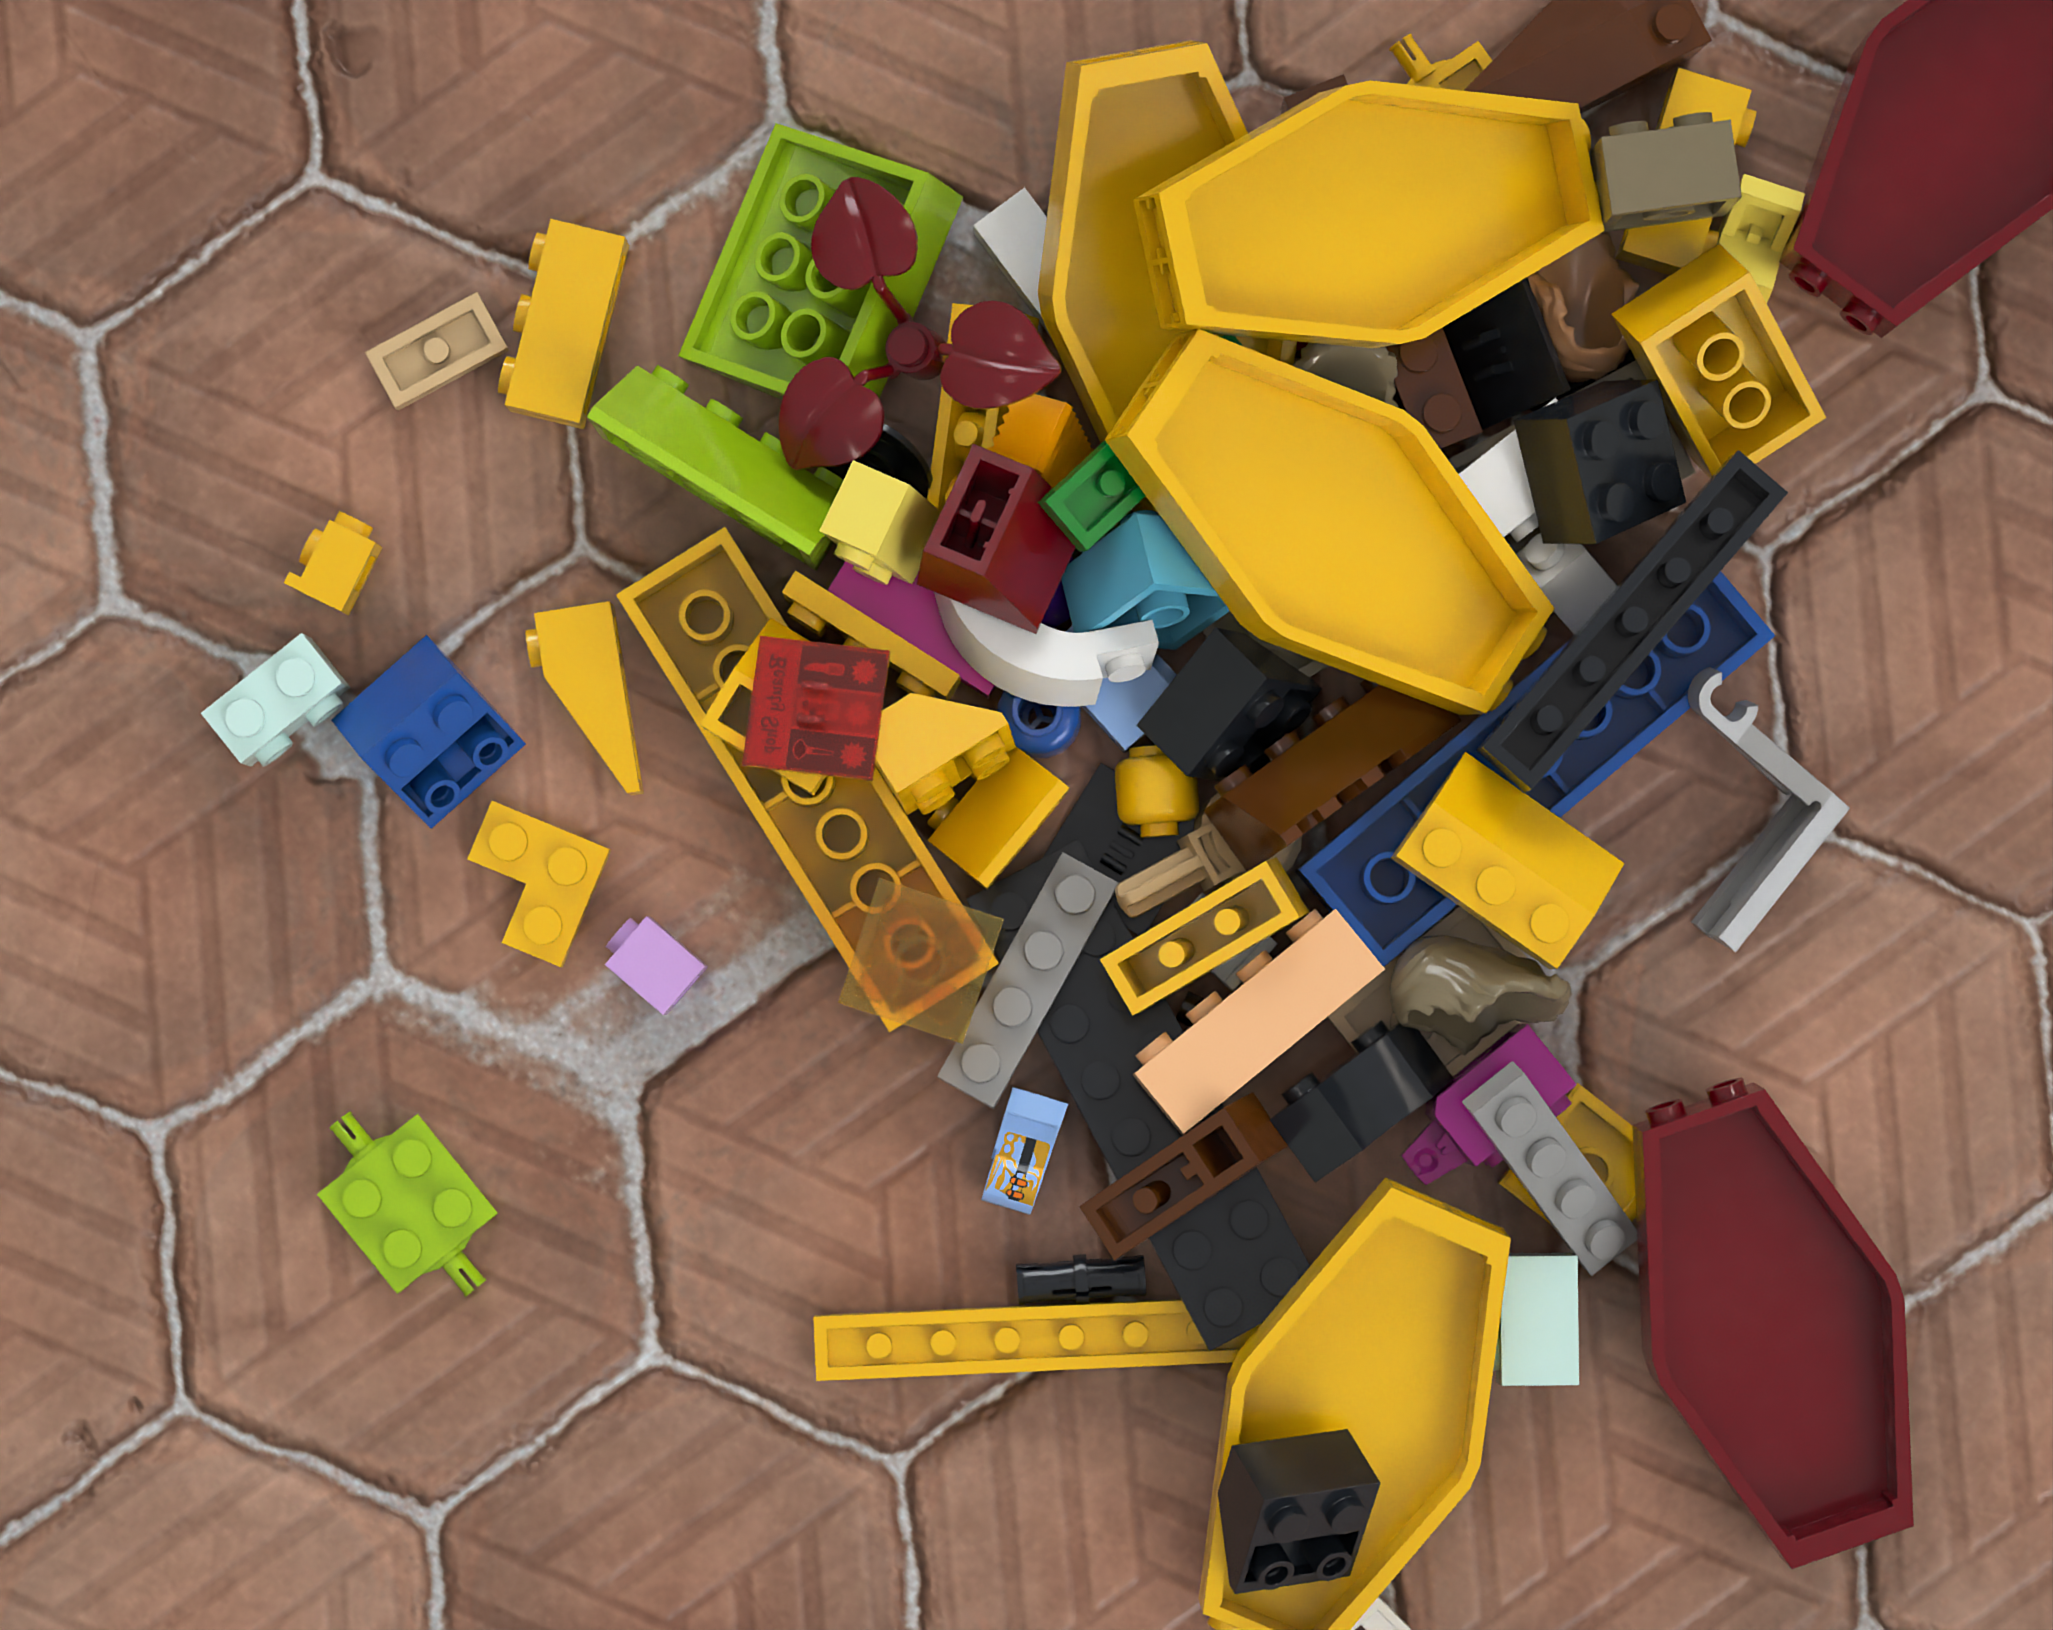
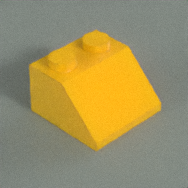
M1018 747L1007 753L1010 761L994 774L982 780H977L974 774L970 777L976 782L960 801L953 797L943 806L939 807L927 821V824L935 830L928 839V842L986 890L997 880L1069 792V787Z

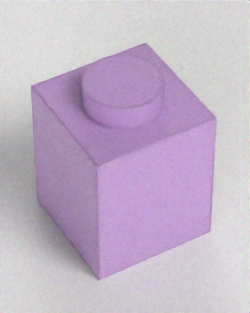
M646 916L640 924L629 918L606 945V948L613 955L605 965L662 1015H667L708 968L703 961L649 916Z

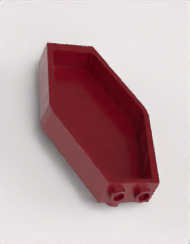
M1907 0L1881 19L1852 54L1804 190L1805 196L1801 212L1783 249L1779 262L1791 270L1788 276L1801 290L1815 297H1820L1823 294L1842 308L1840 315L1843 320L1860 333L1872 335L1874 332L1880 338H1883L2053 209V0Z
M1740 1077L1726 1080L1707 1088V1099L1688 1106H1684L1682 1099H1675L1653 1106L1645 1111L1648 1120L1632 1125L1642 1352L1653 1380L1781 1559L1791 1569H1795L1914 1526L1905 1299L1896 1273L1767 1091L1754 1082L1745 1085L1744 1079Z

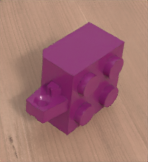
M1517 1024L1453 1076V1079L1442 1090L1426 1102L1425 1114L1431 1121L1400 1154L1408 1168L1424 1185L1433 1182L1463 1163L1476 1167L1483 1162L1485 1166L1490 1165L1493 1168L1504 1160L1463 1105L1462 1101L1510 1062L1513 1061L1525 1073L1556 1117L1572 1104L1565 1094L1577 1084L1528 1024Z

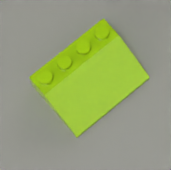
M775 123L678 357L781 400L793 377L812 361L824 357L837 358L848 366L854 377L865 369L886 365L889 361L886 356L885 345L891 331L898 326L897 319L876 293L872 281L860 289L845 290L833 285L821 275L816 268L811 250L812 233L816 221L841 182L850 177H859L875 182L888 190L901 202L915 224L918 236L917 256L914 265L906 273L898 276L883 277L889 290L913 319L963 196L928 172ZM888 377L869 381L864 387L874 391L880 398Z
M656 365L651 374L636 366L592 407L587 418L603 439L817 571L834 543L819 530L843 482L842 478L824 467H818L814 475L805 469L794 470L788 465L784 457L779 439L765 432L760 441L756 440L738 428L743 420L740 415L712 398L706 407L684 395L689 384L659 365Z

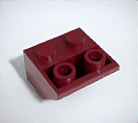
M973 444L923 550L917 585L1037 634L1076 549L1038 503L1053 488L1033 468Z

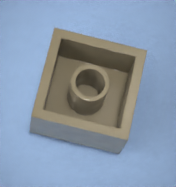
M1700 112L1673 118L1674 126L1665 129L1649 131L1647 121L1627 122L1609 127V135L1601 137L1589 154L1594 182H1596L1604 232L1725 216L1742 197L1731 119L1713 122L1711 112Z

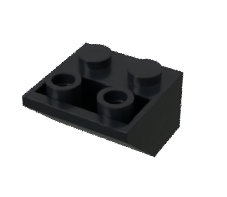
M1215 627L1136 726L1186 776L1222 781L1245 764L1254 774L1270 763L1263 751L1279 741L1285 733H1290L1297 729L1307 719L1312 710L1310 703L1322 688L1313 679L1246 634Z
M1348 1429L1232 1445L1219 1486L1218 1500L1229 1585L1234 1594L1273 1590L1284 1586L1316 1581H1331L1350 1576L1381 1483Z

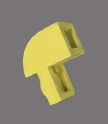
M1743 174L1740 182L1742 197L1723 216L1718 229L1719 238L1717 245L1720 243L1751 273L1767 304L1774 288L1780 264L1779 260L1801 212L1805 193Z

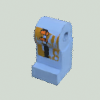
M1012 1087L991 1156L993 1161L981 1198L982 1201L1025 1214H1031L1068 1103Z

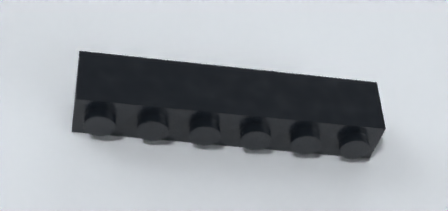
M1738 450L1731 455L1476 751L1523 792L1532 790L1788 492L1741 451Z

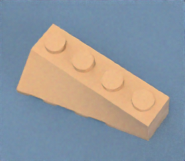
M1314 909L1286 932V935L1293 942L1287 949L1274 959L1264 950L1236 973L1243 985L1223 1000L1215 990L1190 1010L1186 1016L1193 1025L1173 1041L1165 1031L1135 1055L1143 1066L1133 1076L1181 1135L1185 1134L1385 970L1336 909L1325 918Z

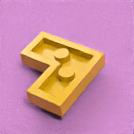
M491 801L467 860L526 884L502 943L556 966L563 967L611 849Z

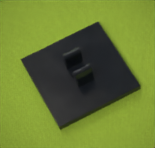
M1527 277L1442 327L1482 431L1571 390Z
M1100 763L1043 857L1079 839L1096 871L1120 883L1181 850L1177 841L1194 831L1195 820L1179 822V835L1141 838L1140 825H1128L1119 819L1117 814L1115 771ZM1115 893L1111 898L1126 927L1138 935L1147 932L1164 904L1162 903L1136 918H1131L1118 905Z

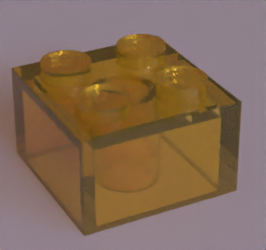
M879 878L838 1003L963 1044L1004 919Z

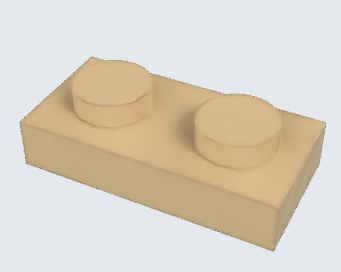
M476 292L366 351L365 354L392 404L399 411L510 350L482 298Z

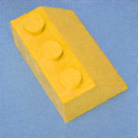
M1464 752L1391 857V859L1548 969H1558L1595 916L1625 864L1467 752Z

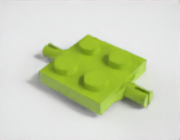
M349 1111L341 1119L354 1133L356 1139L351 1138L338 1120L329 1129L334 1132L353 1158L349 1161L343 1174L317 1194L318 1197L397 1294L423 1274L443 1268L463 1292L464 1297H467L474 1289L460 1273V1269L467 1273L477 1287L482 1285L487 1279L480 1274L463 1253V1250L466 1248L472 1235L498 1214L497 1211L418 1114L393 1134L373 1141L352 1115L353 1113Z

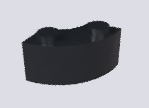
M1380 1020L1351 1041L1357 1053L1320 1080L1311 1072L1281 1094L1288 1105L1274 1115L1270 1121L1315 1183L1363 1151L1387 1130L1432 1099L1453 1079L1451 1073L1418 1029L1403 1027L1399 1023L1388 1029L1385 1023Z

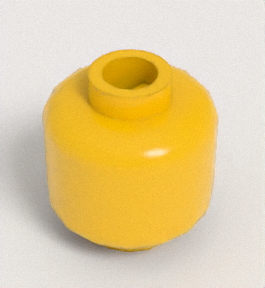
M1156 745L1129 748V758L1121 760L1116 765L1115 785L1118 817L1125 824L1140 825L1141 838L1179 835L1178 823L1190 821L1198 814L1197 778L1186 776Z

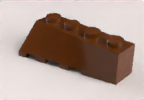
M1365 679L1360 685L1367 693L1352 705H1349L1343 695L1312 717L1318 729L1302 740L1295 730L1288 733L1263 751L1270 763L1256 773L1252 774L1245 764L1214 786L1221 797L1203 811L1248 872L1286 848L1462 720L1456 713Z

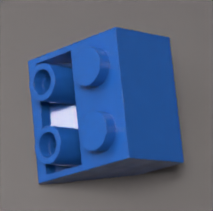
M428 635L422 638L331 719L360 758L431 829L526 745L506 720Z

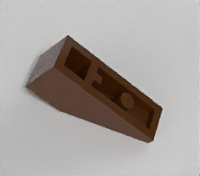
M1254 1092L1224 1107L1079 1206L1114 1261L1288 1147L1271 1123L1270 1116Z

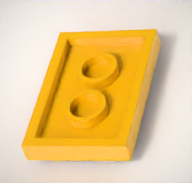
M796 570L783 589L782 594L785 600L791 604L787 613L792 620L821 638L827 628L846 639L842 645L844 651L887 655L886 665L900 674L896 680L897 686L908 694L915 693L933 698L936 696L939 699L949 701L960 685L961 680L958 673Z

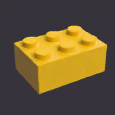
M1720 243L1611 314L1646 379H1658L1665 413L1688 456L1709 478L1736 451H1741L1756 464L1826 418L1751 273Z

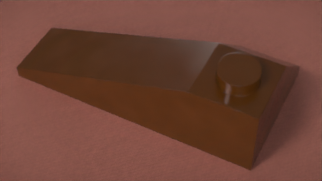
M1552 0L1464 91L1578 103L1581 114L1689 61L1710 43L1712 39L1691 0Z

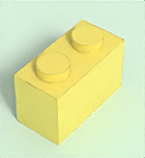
M853 460L819 531L838 545L834 555L854 565L852 569L859 574L883 585H888L892 576L913 584L920 568L923 550L941 511L911 485Z

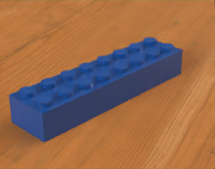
M1720 571L1536 786L1524 793L1561 818L1691 708L1688 702V690L1692 680L1699 672L1711 667L1722 672L1723 681L1774 638L1775 634ZM1572 638L1512 687L1501 705L1493 711H1488L1487 714H1480L1295 870L1296 874L1329 913L1336 909L1383 967L1457 905L1391 859L1392 855L1464 752H1467L1521 790L1479 754L1476 749Z

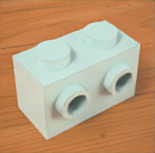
M301 633L201 712V714L241 764L253 766L259 761L264 767L280 757L293 745L289 736L309 721L315 727L334 714L344 704L339 696L351 687L313 639Z
M1509 1253L1493 1371H1496V1382L1501 1386L1579 1385L1577 1255L1572 1253Z

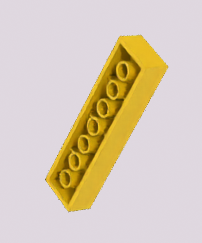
M726 527L718 530L616 594L889 1032L897 1029L999 965L873 762L870 778L828 773L813 796L768 767L747 763L748 755L705 730L700 725L734 667L768 620L773 618L788 627Z

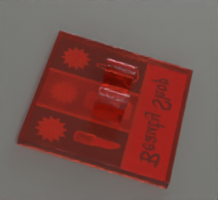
M760 636L742 765L873 781L891 652L880 649Z

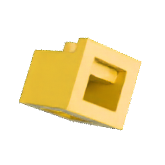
M339 511L334 522L328 521L324 532L315 528L306 541L299 558V563L306 566L302 576L300 577L289 572L284 584L349 616L383 547L368 539L373 527Z

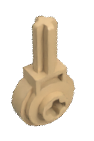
M1218 792L1202 805L1194 821V831L1177 841L1181 850L1116 885L1114 891L1118 905L1129 917L1136 918L1199 883L1205 892L1221 882L1226 885L1247 872L1203 811L1221 797ZM1302 836L1270 858L1277 857L1285 872L1293 866L1301 850Z

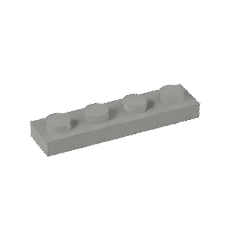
M1062 852L937 1076L938 1079L988 1107L995 1108L1114 895V889L1118 882Z
M1513 1061L1462 1101L1463 1105L1572 1254L1578 1256V1262L1591 1276L1637 1240V1229L1528 1077Z

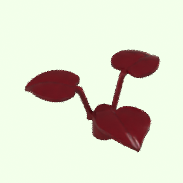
M850 177L841 182L816 221L811 239L814 263L825 279L845 290H857L872 281L876 293L897 319L898 326L891 331L886 341L885 352L889 361L886 365L865 369L854 377L844 362L834 357H824L804 366L790 381L780 406L779 437L788 465L797 471L849 464L853 460L856 461L862 458L876 445L883 432L885 416L884 407L879 396L874 391L864 387L869 381L886 377L895 379L901 372L914 379L923 381L940 375L944 391L953 400L974 409H992L1022 401L1036 394L1053 382L1062 372L1061 365L1046 346L1032 321L1022 311L1010 304L991 300L979 302L965 309L959 314L952 325V344L946 343L941 335L926 326L913 322L912 316L904 310L889 290L883 277L904 274L915 263L918 251V236L910 214L894 195L875 182L859 177Z

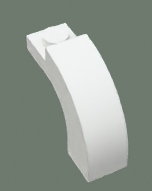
M934 592L944 627L952 643L968 664L998 688L1014 696L1044 705L1061 707L1095 705L1104 678H1108L1111 682H1126L1141 676L1146 670H1151L1159 645L1153 620L1082 633L1060 631L1041 623L1037 634H1034Z

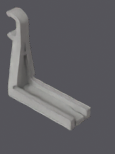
M1709 667L1699 672L1689 686L1688 702L1690 707L1785 795H1789L1790 792L1792 793L1787 802L1691 921L1706 936L1736 952L1848 812L1850 807L1752 724L1758 712L1757 704L1748 700L1738 701L1733 711L1727 716H1723L1711 704L1710 698L1713 690L1717 686L1722 685V672Z

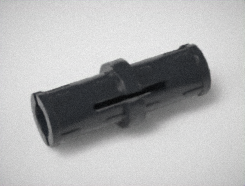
M1086 1254L1073 1255L1072 1261L1016 1264L1019 1305L1056 1300H1076V1304H1089V1299L1146 1296L1144 1255L1121 1257L1114 1261L1113 1258L1086 1259Z

